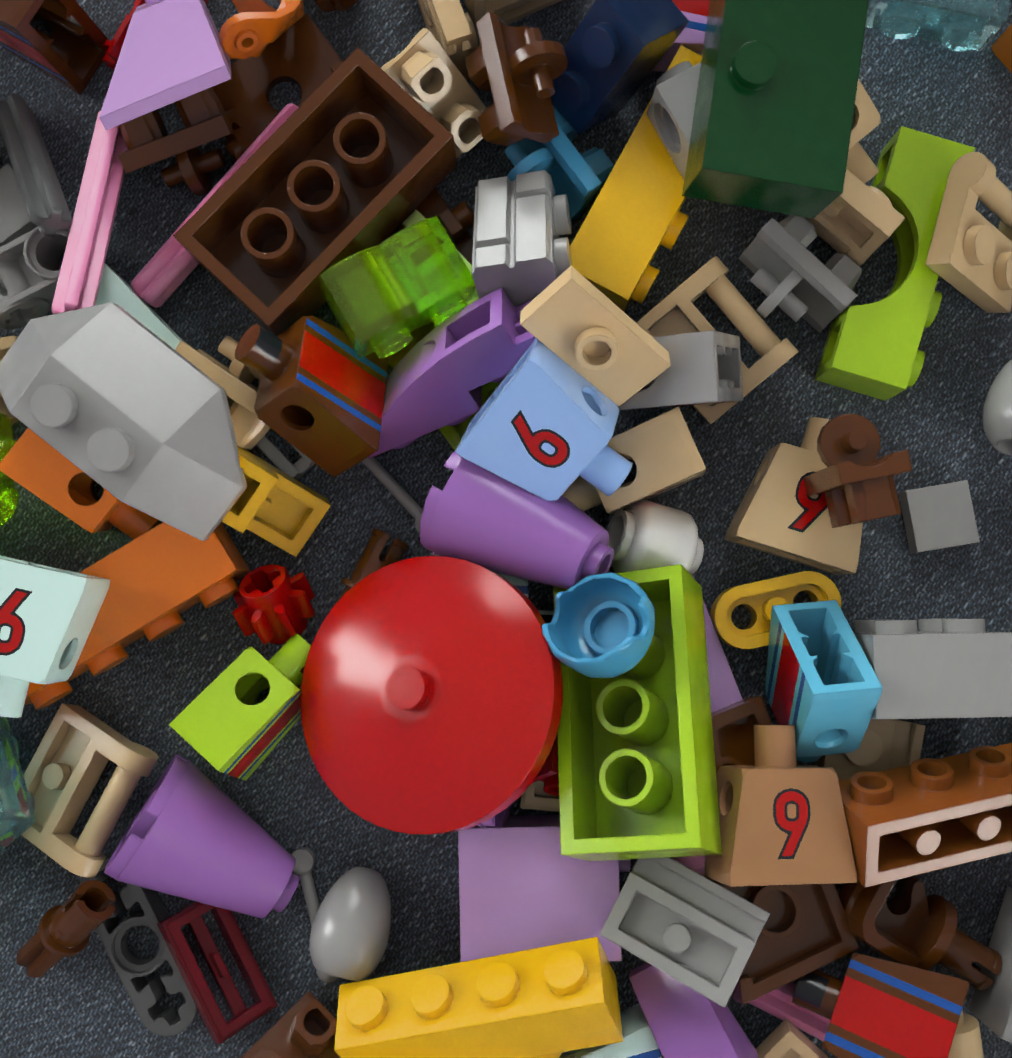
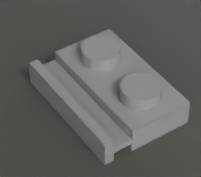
M671 857L638 859L600 935L725 1008L756 945L757 939L768 920L770 912Z

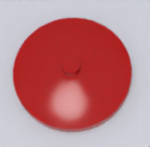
M447 556L414 557L389 564L366 576L341 597L322 622L309 650L302 678L300 706L304 737L314 765L327 787L348 809L364 820L394 832L442 834L457 832L485 822L505 810L523 794L536 778L550 754L557 735L563 702V679L560 660L554 656L542 634V625L545 621L532 602L516 586L494 572L475 563Z

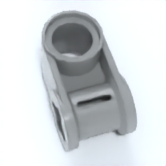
M37 226L32 231L0 247V329H16L26 326L30 319L43 317L51 311L60 270L57 268L58 260L65 252L70 228L68 230H58L55 236H45L40 233Z

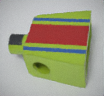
M296 633V635L290 637L269 661L252 646L247 648L169 726L219 772L246 781L301 717L300 702L302 691L298 686L302 683L304 667L311 645ZM270 688L267 698L257 704L260 693Z

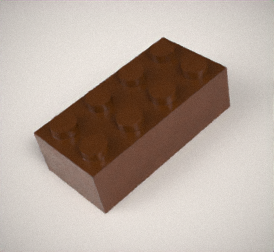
M357 47L173 236L207 272L275 336H278L303 316H312L330 298L332 293L341 286L340 283L349 278L457 166L454 136Z

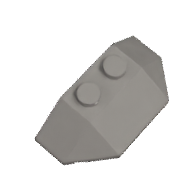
M110 302L30 319L1 360L0 393L9 413L121 502L201 541L208 540L247 488L243 468H240L237 441L225 389L119 305Z

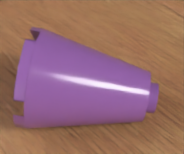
M455 451L443 465L453 470L444 489L441 490L432 485L426 497L420 520V542L423 548L431 551V554L434 556L463 559L495 573L567 590L588 575L607 573L612 564L614 549L608 546V531L566 497L561 495L558 500L546 501L464 459Z
M176 754L149 793L150 796L140 812L136 813L107 862L103 873L113 877L116 881L260 919L266 917L272 909L279 913L282 912L294 895L300 881V877L292 873L296 859L190 760H186Z

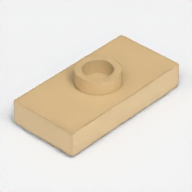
M572 266L565 270L520 311V325L617 406H621L671 366L669 351Z

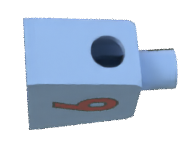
M537 338L472 418L455 451L464 459L546 501L558 500L578 476L605 495L610 496L621 486L632 468L630 461L607 445L614 433L620 411L618 406Z

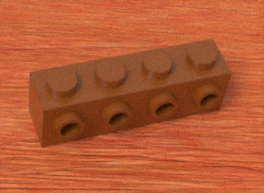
M1012 743L994 747L978 746L962 754L939 759H918L912 762L911 765L879 772H858L851 778L838 780L857 871V880L865 888L1012 852Z

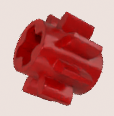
M271 564L252 570L240 582L239 591L233 594L239 607L232 614L242 633L246 637L256 632L262 644H267L268 642L271 644L286 643L296 633L298 635L302 634L307 627L308 618L315 615V611L310 603L315 595L305 574L302 572L290 577L285 566Z

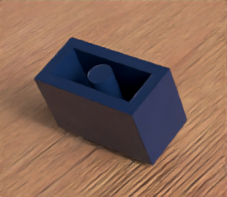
M595 0L564 48L568 66L559 77L553 80L555 93L551 96L552 104L579 135L620 112L689 23V20L671 0Z

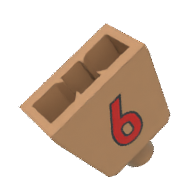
M753 725L755 765H723L717 771L722 855L706 856L704 866L705 877L730 887L857 883V871L836 772L832 767L797 765L795 725Z

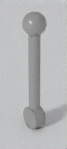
M367 457L362 460V463L415 519V528L420 533V520L423 509L375 457L370 459Z
M302 847L291 854L296 859L293 873L300 877L312 927L313 920L320 906L311 873L316 857L309 848ZM316 970L318 978L323 982L331 983L338 979V977Z

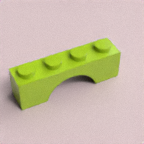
M901 126L882 149L877 163L879 173L873 177L871 186L881 190L891 201L892 207L905 217L903 222L891 234L897 254L895 280L884 299L870 304L849 306L831 322L815 380L883 401H887L905 391L907 387H912L915 384L925 359L924 351L918 350L924 328L930 327L933 323L942 299V293L935 290L939 275L925 265L951 168L960 157L974 152L975 147Z

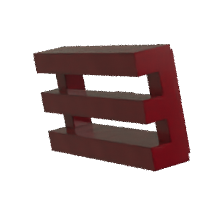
M195 902L182 908L175 915L157 923L214 1043L222 1044L278 1006L232 911ZM208 911H211L255 1001L248 1008H246L201 916ZM186 924L233 1017L227 1022L180 929Z

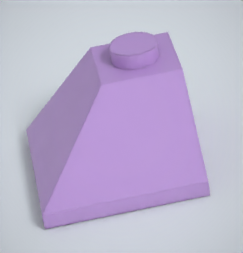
M145 0V4L136 7L99 115L105 130L231 79L230 57L220 44L218 30L204 0Z

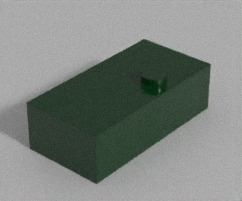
M710 0L682 196L813 219L843 193L869 0Z

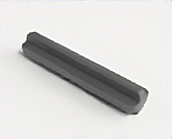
M10 94L7 101H0V132L31 222L38 225L41 234L55 236L58 230L69 229L72 223V216L33 110L27 107L24 97Z

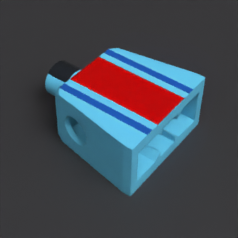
M836 600L772 606L765 690L778 725H795L796 760L814 762L823 755L855 751L862 742L883 687Z

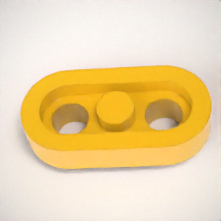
M796 572L737 585L724 590L713 602L710 618L717 636L722 642L734 648L754 649L769 645L772 606L793 604L794 597L803 591L810 596L812 602L836 600L841 608L840 593L833 581L819 572ZM738 605L746 606L751 612V622L744 629L737 628L732 622V612Z

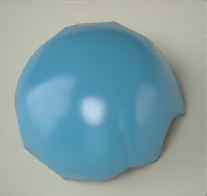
M613 572L588 575L567 591H561L556 594L555 611L552 621L542 625V634L554 656L567 667L590 678H615L633 669L646 654L651 645L655 630V608L644 590L632 580Z

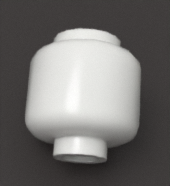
M641 500L628 506L625 510H618L608 524V546L614 549L612 567L615 573L682 564L692 575L697 571L702 562L704 544L698 538V527L693 517L682 510L648 500Z

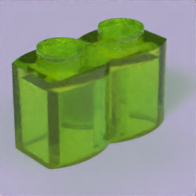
M437 216L419 221L389 237L380 245L359 251L334 264L320 274V292L359 358L374 352L378 358H384L398 352L412 341L413 337L410 332L431 322L437 327L468 305L467 302L472 299L476 288L472 274Z

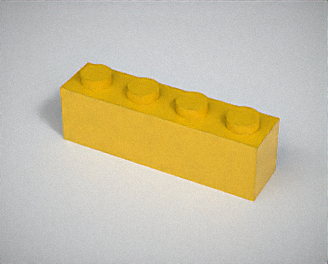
M681 45L667 71L685 61H689L694 66L701 62L702 56ZM650 102L570 245L572 267L623 312H625L631 299L640 304L644 302L660 272L659 269L650 265L661 245L672 250L689 218L688 215L680 211L687 198L682 196L684 179L647 116Z
M598 937L341 984L339 986L334 1051L340 1058H532L623 1042L617 980Z

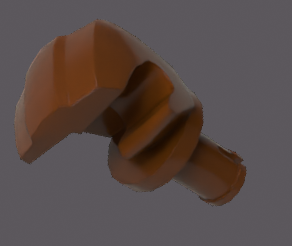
M916 876L866 888L858 880L857 883H843L839 892V898L848 919L850 932L857 940L895 963L929 970L939 963L980 991L987 989L995 982L980 972V968L973 962H977L996 975H999L1002 966V958L999 952L984 946L957 929V910L954 904L940 895L926 896L924 884ZM896 883V894L891 900L887 901V897Z

